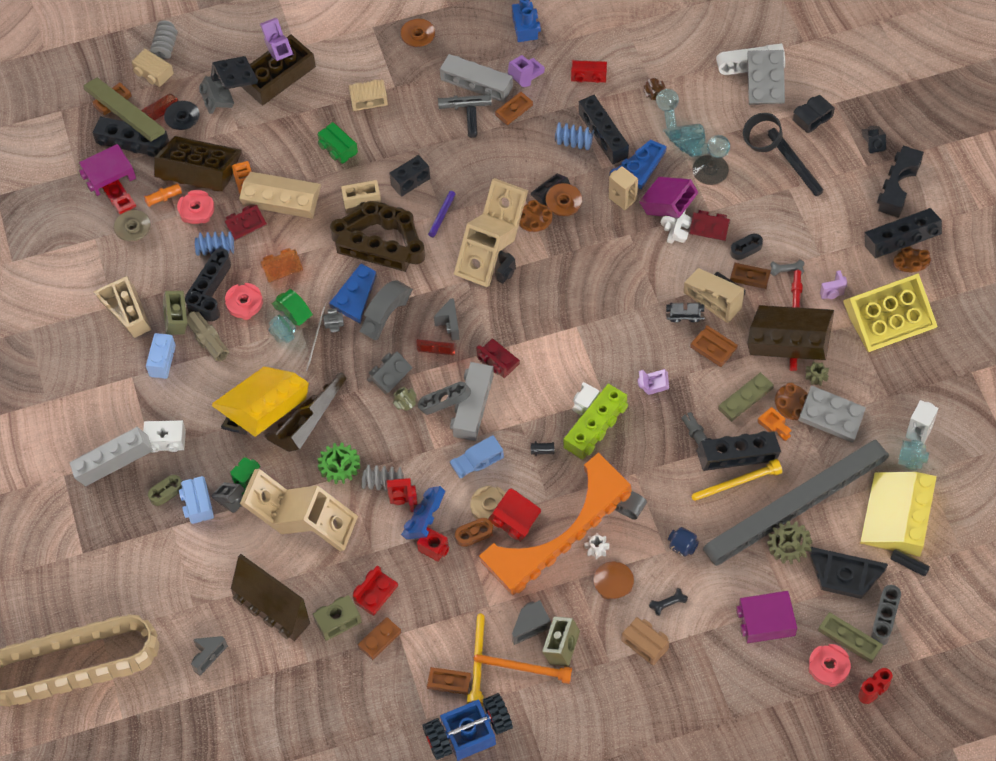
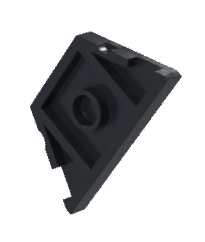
M811 547L809 552L821 590L859 599L864 597L887 570L888 566L887 563Z

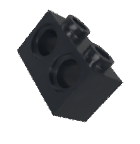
M420 155L415 156L389 172L391 186L401 197L431 179L429 165Z

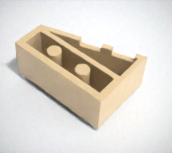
M698 268L684 282L683 293L696 302H701L706 309L729 323L742 309L744 288Z
M127 276L94 291L100 302L134 338L151 330L135 286Z

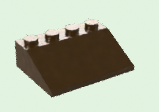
M174 136L154 158V177L160 178L163 181L170 180L179 184L194 185L197 188L223 191L229 184L233 174L231 166L237 164L242 150Z
M759 305L750 326L747 341L750 355L826 360L834 310Z
M242 554L238 556L231 584L233 600L239 605L244 604L248 607V611L252 615L262 617L264 623L272 628L274 626L284 638L296 641L310 625L304 599Z

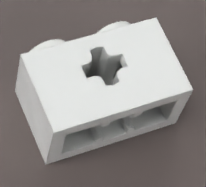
M920 400L910 419L906 438L924 445L933 428L939 408L935 407L932 403Z
M183 420L144 421L143 432L149 437L153 449L152 452H177L178 450H184L186 429Z

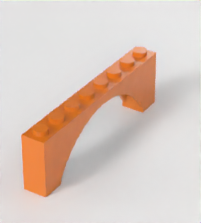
M599 452L584 464L585 473L588 475L586 500L575 522L563 534L550 542L530 548H505L496 546L493 543L479 555L481 563L512 596L522 592L530 580L537 579L546 566L550 567L553 565L561 553L565 554L568 552L576 540L579 541L586 535V531L591 527H596L601 522L602 517L606 514H611L616 509L618 503L624 502L630 497L632 492L631 484Z

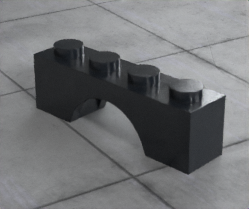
M904 145L901 152L897 151L894 158L896 164L895 166L891 165L888 173L890 178L885 180L882 188L885 191L879 194L877 200L879 212L897 218L900 217L907 193L901 189L898 182L903 178L917 175L922 163L923 151Z

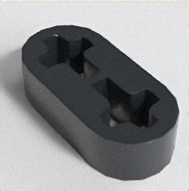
M753 233L734 242L731 245V257L736 260H742L760 251L763 246L762 236Z

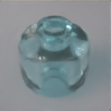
M277 315L269 322L268 331L278 343L284 341L289 343L295 338L296 327L288 316Z

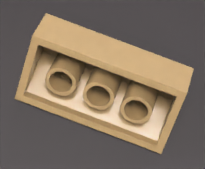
M250 172L243 182L239 199L244 207L257 205L261 210L313 219L321 184Z

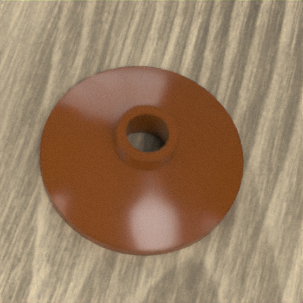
M412 19L401 28L402 40L412 47L425 46L435 37L433 24L425 19Z
M566 183L557 184L547 192L546 205L556 215L570 216L580 209L582 195L573 185Z

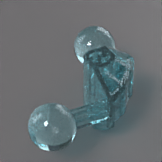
M669 88L663 89L658 93L656 103L665 113L667 126L666 129H663V132L682 152L687 153L690 157L710 154L714 158H723L729 153L731 146L725 136L715 135L710 138L708 143H705V131L701 124L677 127L674 109L679 104L678 94Z

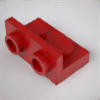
M572 60L571 81L606 83L607 62Z
M411 478L387 480L390 504L403 505L409 502L410 512H414V505H418L416 486L411 484Z
M377 565L374 570L371 569L367 573L365 581L354 589V603L374 616L398 587V582L382 573L381 567Z

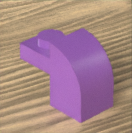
M277 18L260 24L266 46L276 61L293 55L289 41L283 35Z
M523 55L510 61L508 67V75H511L522 87L530 86L531 80L545 71V67L534 58L528 60Z

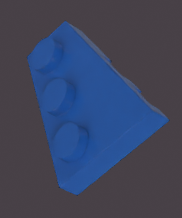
M649 140L635 151L632 157L625 159L616 169H612L610 174L622 166L638 178V188L642 190L665 154L667 146Z
M360 264L329 303L330 308H337L338 312H342L343 315L361 324L362 315L366 309L367 300L377 276L376 271Z
M441 486L431 487L425 491L424 498L415 507L412 518L404 525L401 536L406 540L427 537L429 533L426 530L427 526L431 525L434 521L432 514L439 508L446 492Z

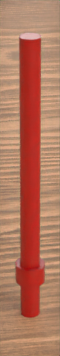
M795 270L794 281L791 284V292L793 293L792 307L800 308V293L803 291V284L801 283V271ZM790 358V371H797L798 358Z

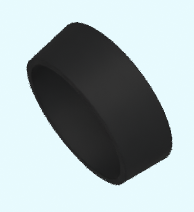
M758 113L749 118L744 125V141L757 152H769L775 149L782 140L781 123L771 113ZM763 121H771L779 126L778 137L773 143L765 147H754L751 145L749 136L755 125Z

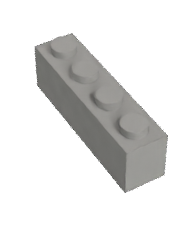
M448 54L440 68V78L442 81L481 95L491 94V98L501 102H505L513 88V78L511 75L479 65L473 61L462 59L459 56Z
M471 362L469 369L465 370L464 380H466L465 383L471 389V394L466 400L455 405L456 417L452 418L450 423V429H453V437L476 441L494 377L493 366Z
M136 427L69 463L74 478L84 486H88L151 453L153 449L148 435L139 427Z

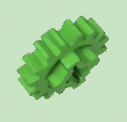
M342 442L340 446L333 443V448L326 446L327 452H320L321 457L318 458V469L321 471V476L326 477L328 482L334 479L335 484L338 483V480H341L344 484L346 478L351 481L352 474H358L357 469H360V457L357 455L356 449L352 450L351 445L344 447Z

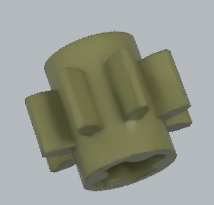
M813 361L811 367H806L805 379H809L811 385L819 384L821 386L823 380L828 381L829 376L827 374L829 368H825L823 362L815 363Z
M402 387L393 395L395 397L393 404L398 410L402 408V410L408 411L416 404L417 394L412 388L408 390V388Z

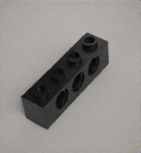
M591 95L580 100L579 116L586 126L589 127L590 132L594 129L593 136L612 165L627 159L629 144L597 97Z
M100 116L92 132L95 142L101 146L112 147L118 144L121 150L141 153L150 157H156L169 142L167 131L153 141H150L128 123Z
M928 208L864 232L865 247L875 259L941 235L942 220L932 208Z
M761 431L750 435L745 433L740 436H724L719 439L707 438L700 442L696 452L702 470L708 471L767 463L778 459L781 449L774 431Z

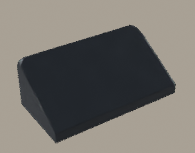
M557 173L530 194L540 204L547 206L546 195L549 189L557 184H570L569 179Z

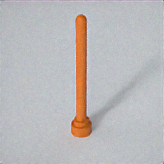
M476 654L473 657V660L478 663L557 677L558 680H562L561 683L570 684L572 667L564 666V668L555 669Z

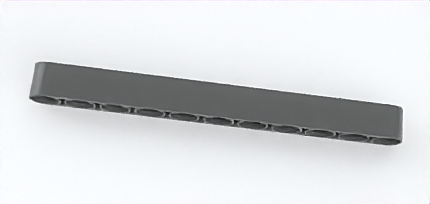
M877 440L869 442L717 536L704 546L703 551L715 566L722 564L773 532L774 527L778 529L780 527L779 523L786 524L787 521H791L882 464L889 457L888 452Z

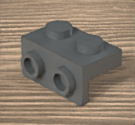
M204 77L199 86V92L203 97L204 105L207 107L209 114H213L216 107L232 108L234 101L229 89H224L220 80L213 82L211 77Z
M398 351L390 354V352L386 354L381 360L383 363L379 367L376 365L369 372L371 376L367 381H373L385 395L413 368Z

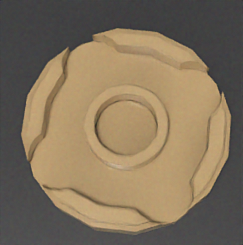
M485 486L479 488L473 494L470 502L473 516L476 519H488L506 492L499 487Z

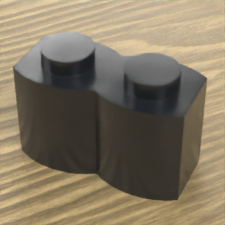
M821 95L811 97L807 104L796 107L793 112V121L806 133H810L820 124L827 122L834 116L835 107Z

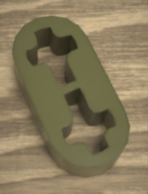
M170 475L153 486L148 492L150 502L155 506H160L179 494V490L182 489L181 478L177 475ZM173 482L174 484H177V486L174 487L170 484ZM157 493L158 495H161V497L157 498L154 495Z

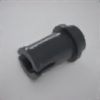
M535 441L531 443V455H554V442L537 443Z

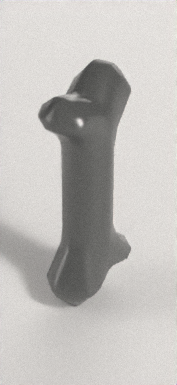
M798 260L794 264L779 265L772 261L770 264L772 268L770 274L776 276L780 272L800 270L802 275L805 263L802 260Z

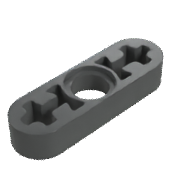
M457 382L423 396L418 402V408L426 415L435 413L466 400L471 394V389L465 382ZM448 395L447 399L441 402L442 397Z

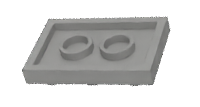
M784 50L748 51L749 105L784 104Z
M811 385L798 421L853 443L866 407Z

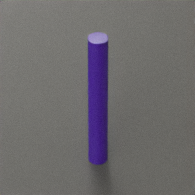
M449 191L428 233L432 238L435 237L456 195L454 191Z

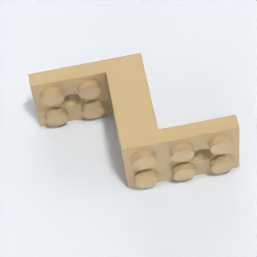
M496 178L492 179L483 214L467 223L454 275L485 287L490 286L499 251L515 241L528 190ZM502 198L509 200L508 207L502 204ZM473 259L479 260V262H480V267H479V268H477V267H475V266L473 265V263H472V260H473Z
M260 469L254 470L240 502L243 507L280 534L313 531L339 551L345 550L358 518L355 513L318 485L287 490ZM262 492H264L266 498L265 501L262 500ZM334 519H336V524H337V527H336V528L334 527V524H333Z

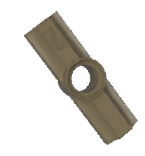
M193 311L188 314L187 325L195 334V338L200 346L206 348L216 362L226 359L229 350L220 340L215 328L209 325L199 312Z

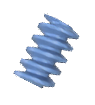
M559 122L556 128L555 141L557 140L558 145H561L564 141L566 147L571 142L572 148H575L578 143L579 149H582L585 145V149L589 150L593 141L594 129L591 133H589V127L584 132L582 131V126H579L578 130H575V125L568 129V123L561 128V122Z
M221 231L220 237H218L216 232H214L213 237H210L209 232L206 233V237H203L201 232H199L198 238L195 237V252L197 256L200 255L201 251L204 256L208 254V251L212 255L219 248L226 249L228 253L231 250L234 254V238L231 231L228 232L226 237L223 231Z

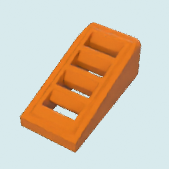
M248 161L231 166L239 194L242 189L241 185H243L246 179L242 177H246L252 172Z

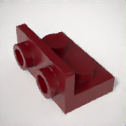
M248 205L242 209L241 213L228 215L223 223L228 231H231L234 241L267 225L257 205L253 207Z
M493 338L483 347L481 345L476 347L478 360L483 364L486 363L493 366V372L496 375H501L503 378L520 365V360Z

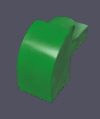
M292 289L279 294L276 300L271 303L276 310L284 312L291 324L297 326L303 324L313 315L304 300Z

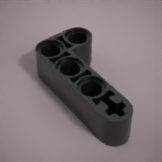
M219 248L212 253L185 295V303L189 313L193 311L199 312L207 321H215L220 317L218 303L212 296L231 268V260L226 249Z

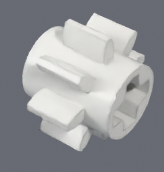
M598 533L592 537L588 536V542L584 543V548L588 549L587 556L592 555L596 559L602 555L606 556V550L609 549V543H605L606 536L602 537Z

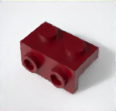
M698 210V213L693 212L689 234L726 241L731 220L727 219V215L716 213V216H711L708 211Z

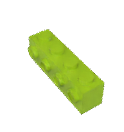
M608 383L563 439L564 449L582 460L586 455H590L597 441H601L604 438L606 430L614 426L617 416L620 413H624L627 409V394Z

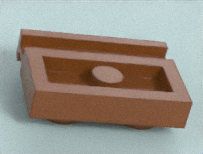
M706 325L705 329L692 341L690 348L719 367H722L732 356L733 352L737 350L738 345Z

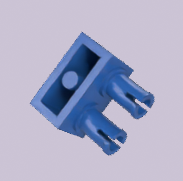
M519 0L520 4L512 5V18L517 41L537 40L538 32H541L540 22H536V19H538L537 9L533 8L530 0Z

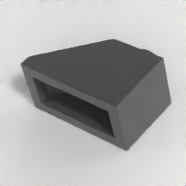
M540 600L529 602L521 609L512 632V642L514 645L550 629L551 620Z

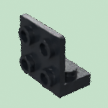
M246 56L212 62L210 77L213 82L220 80L224 89L257 84L258 82Z

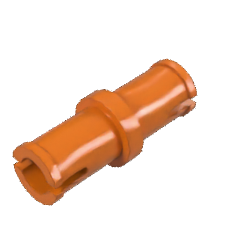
M176 183L164 189L159 188L157 192L144 196L147 206L150 207L161 201L166 202L169 198L182 194L179 184Z

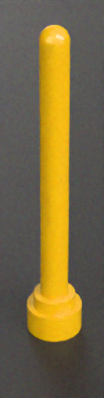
M778 459L771 460L769 464H766V467L695 492L691 498L697 501L767 474L774 476L782 474L781 464Z
M482 613L478 614L476 619L474 655H482L485 616ZM475 661L473 665L472 691L467 695V704L479 699L483 706L484 696L480 691L482 663Z

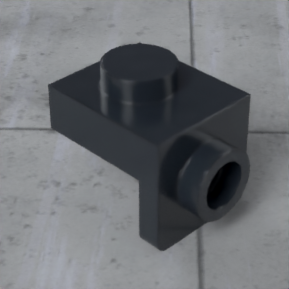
M869 126L866 129H862V136L868 142V152L870 154L887 150L886 133L879 126Z
M500 251L498 259L501 265L496 270L497 281L503 284L513 276L516 269V261L510 253Z

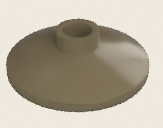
M129 210L117 217L114 223V231L124 241H137L149 232L151 226L150 219L142 211Z

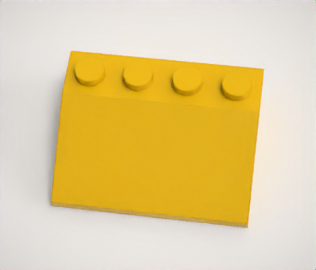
M264 366L213 402L212 407L256 437L307 398L309 382L296 373Z

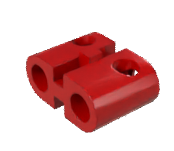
M881 668L873 674V677H869L862 683L858 697L863 704L872 703L878 698V695L881 696L888 690L893 677L891 670Z

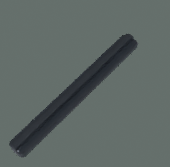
M776 128L768 130L767 135L774 142L779 132ZM782 137L781 142L777 146L779 151L815 196L821 195L824 190Z

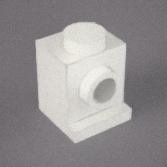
M583 382L581 392H577L573 399V411L578 415H583L598 397L600 391Z

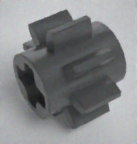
M337 308L328 309V314L323 315L325 329L330 328L331 332L340 331L339 327L344 326L342 312L337 313Z

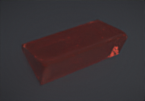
M169 93L141 111L155 121L163 116L166 109L171 104L177 102L178 99Z
M417 339L416 341L418 352L453 356L456 352L457 343Z

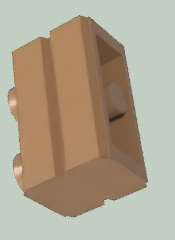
M636 617L630 626L623 631L621 636L622 642L652 665H655L669 649L668 637L663 632L659 631L657 633L652 629L651 623L646 619L641 620Z

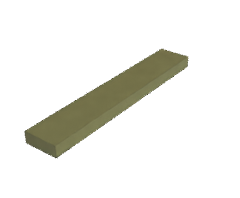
M98 77L83 85L87 93L148 140L153 141L165 133L161 125Z

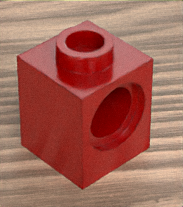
M427 527L426 530L429 531L427 537L419 538L417 541L418 551L439 562L441 557H445L449 551L448 538ZM434 543L439 544L437 547L430 546Z

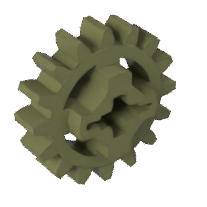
M787 521L785 526L779 523L780 528L774 527V534L768 535L770 541H767V544L770 547L771 555L774 554L775 560L781 558L783 564L786 560L793 564L794 559L801 562V556L807 557L805 551H811L810 544H812V539L810 538L809 530L806 531L804 525L799 527L797 521L793 525L790 524V521Z

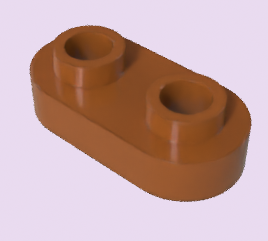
M479 518L462 525L455 531V540L458 545L463 547L478 543L493 534V524L487 518ZM483 528L487 529V531L481 532L480 530ZM463 536L469 537L466 540L462 539Z

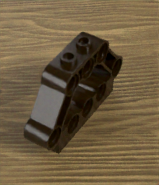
M368 201L361 208L342 219H335L330 224L332 239L336 244L338 254L404 272L407 271L410 263L417 265L425 260L424 243L419 240L414 216L410 211L401 207ZM376 224L381 225L385 230L396 229L401 233L405 246L399 245L395 240L383 241L381 237L376 235L365 236L361 231Z

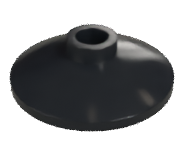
M177 101L171 104L164 113L166 124L175 130H186L193 127L200 117L198 107L190 101Z

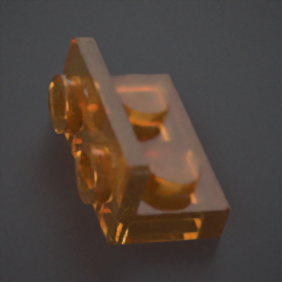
M284 249L280 251V255L275 257L273 254L262 258L263 261L260 262L268 283L303 271L296 249Z

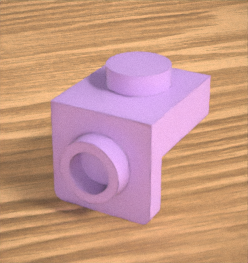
M841 270L836 271L835 281L822 283L820 290L822 299H834L837 296L844 295L847 279L845 276H842Z
M665 369L647 374L644 370L639 371L638 385L640 389H643L648 395L668 390V372Z

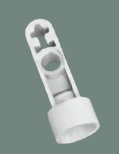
M783 44L721 52L716 57L719 72L723 75L748 72V51L784 50Z

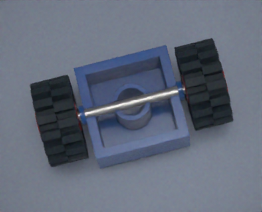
M499 693L483 699V705L487 714H485L478 699L440 715L441 722L439 718L422 724L427 742L436 760L452 754L453 750L457 761L496 745L493 730L498 735L513 729L507 707Z

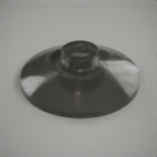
M707 154L699 157L694 162L692 171L694 177L699 182L706 185H716L727 178L729 167L722 157Z

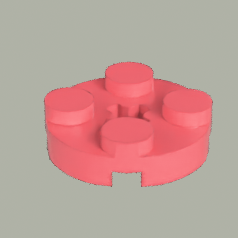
M192 190L184 198L182 196L179 199L177 209L183 222L199 224L209 222L210 217L214 213L215 206L212 197L208 196V193L202 190ZM199 205L198 209H193L192 207Z
M244 283V285L240 286L238 284L234 285L225 295V304L228 312L234 317L242 318L243 320H248L257 314L263 304L259 288L250 283ZM248 298L246 303H241L240 299Z
M829 644L828 646H818L813 650L809 659V673L817 682L835 687L848 677L851 663L847 652L843 648L835 644ZM830 661H833V666L835 668H826V664H824V662L829 663Z

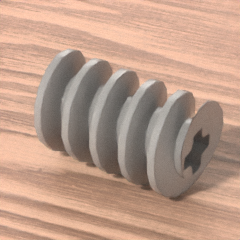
M164 20L158 23L150 47V52L162 59H169L171 57L178 31L171 22Z
M367 465L366 470L363 471L362 489H365L368 484L369 489H373L375 485L377 490H380L383 486L384 490L388 491L387 480L404 479V473L401 467H399L396 473L394 467H391L389 472H387L386 466H383L382 470L379 471L378 465L375 466L374 470H371L370 465Z

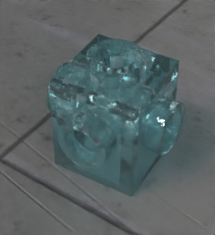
M903 440L898 464L906 465L905 467L911 470L922 469L923 463L927 464L929 452H926V445L918 440H911V442Z

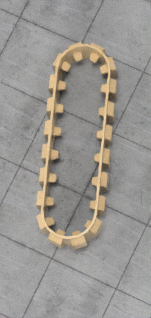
M128 614L127 616L109 618L106 621L94 622L80 628L68 629L65 632H57L46 635V637L35 638L24 643H16L1 648L0 668L11 663L126 632L139 631L144 638L148 637L144 648L131 657L9 690H0V706L22 705L35 699H44L57 693L70 692L72 689L79 687L81 689L92 686L94 683H103L116 677H125L144 670L152 664L151 662L154 657L158 655L160 644L155 628L148 620L143 621L140 615Z

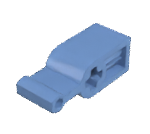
M494 435L470 447L463 455L452 459L450 465L458 477L463 478L472 471H480L503 459V449Z

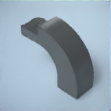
M398 280L387 283L375 295L364 313L366 318L359 332L373 340H378L391 313L397 307L407 304L413 288Z

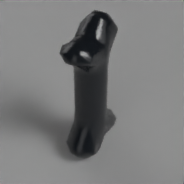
M677 588L673 596L661 601L651 600L649 607L655 610L657 616H660L664 608L678 602L686 603L688 597L682 594L680 588Z

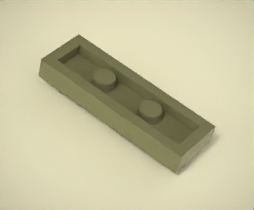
M760 372L718 406V410L732 422L774 388V384Z
M830 612L818 628L819 632L871 664L883 646L880 642Z

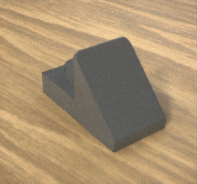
M454 298L449 299L434 316L435 326L446 325L447 334H451L452 341L460 340Z
M224 482L211 497L230 512L235 513L241 507L240 502L245 489L240 484Z
M223 636L193 640L196 647L202 651L195 655L191 663L194 672L199 676L228 647Z

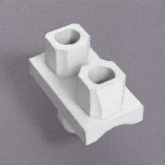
M685 211L680 218L664 216L661 219V225L664 226V230H670L667 242L670 244L674 240L684 243L688 237V232L680 229L681 226L688 229L692 222V217L686 215Z

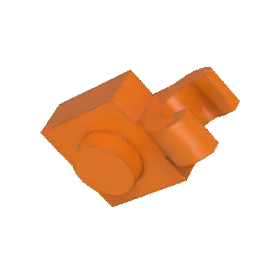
M771 407L758 418V423L768 432L777 431L784 441L791 437L789 433L792 430L784 424L786 418Z

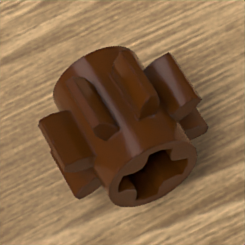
M652 78L643 86L645 89L643 92L646 98L650 97L651 100H659L663 97L666 87L663 81L659 82L658 79Z

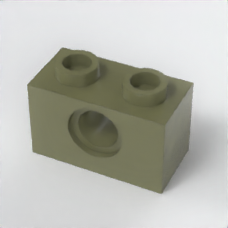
M165 291L162 301L165 332L168 335L185 334L187 315L184 291Z
M349 595L339 597L334 603L322 606L313 613L314 621L325 641L362 623L360 613ZM335 614H340V615H341V616H340L339 618H337V619H333V618H332V616L335 615Z
M553 618L542 651L550 665L568 667L570 665L580 634V630L573 618Z

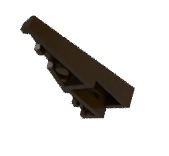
M342 372L338 373L329 385L325 384L323 386L324 390L319 395H312L293 411L292 415L285 422L278 424L279 429L276 432L266 434L265 438L288 452L300 450L346 380L345 375Z

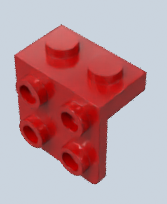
M510 488L488 519L494 526L503 529L510 537L521 542L541 513V508Z

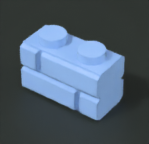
M154 334L146 363V369L150 377L168 378L176 347L172 335Z
M201 476L193 480L182 481V489L179 490L181 501L185 500L186 506H183L185 518L189 517L192 524L202 522V520L213 519L214 515L205 478Z

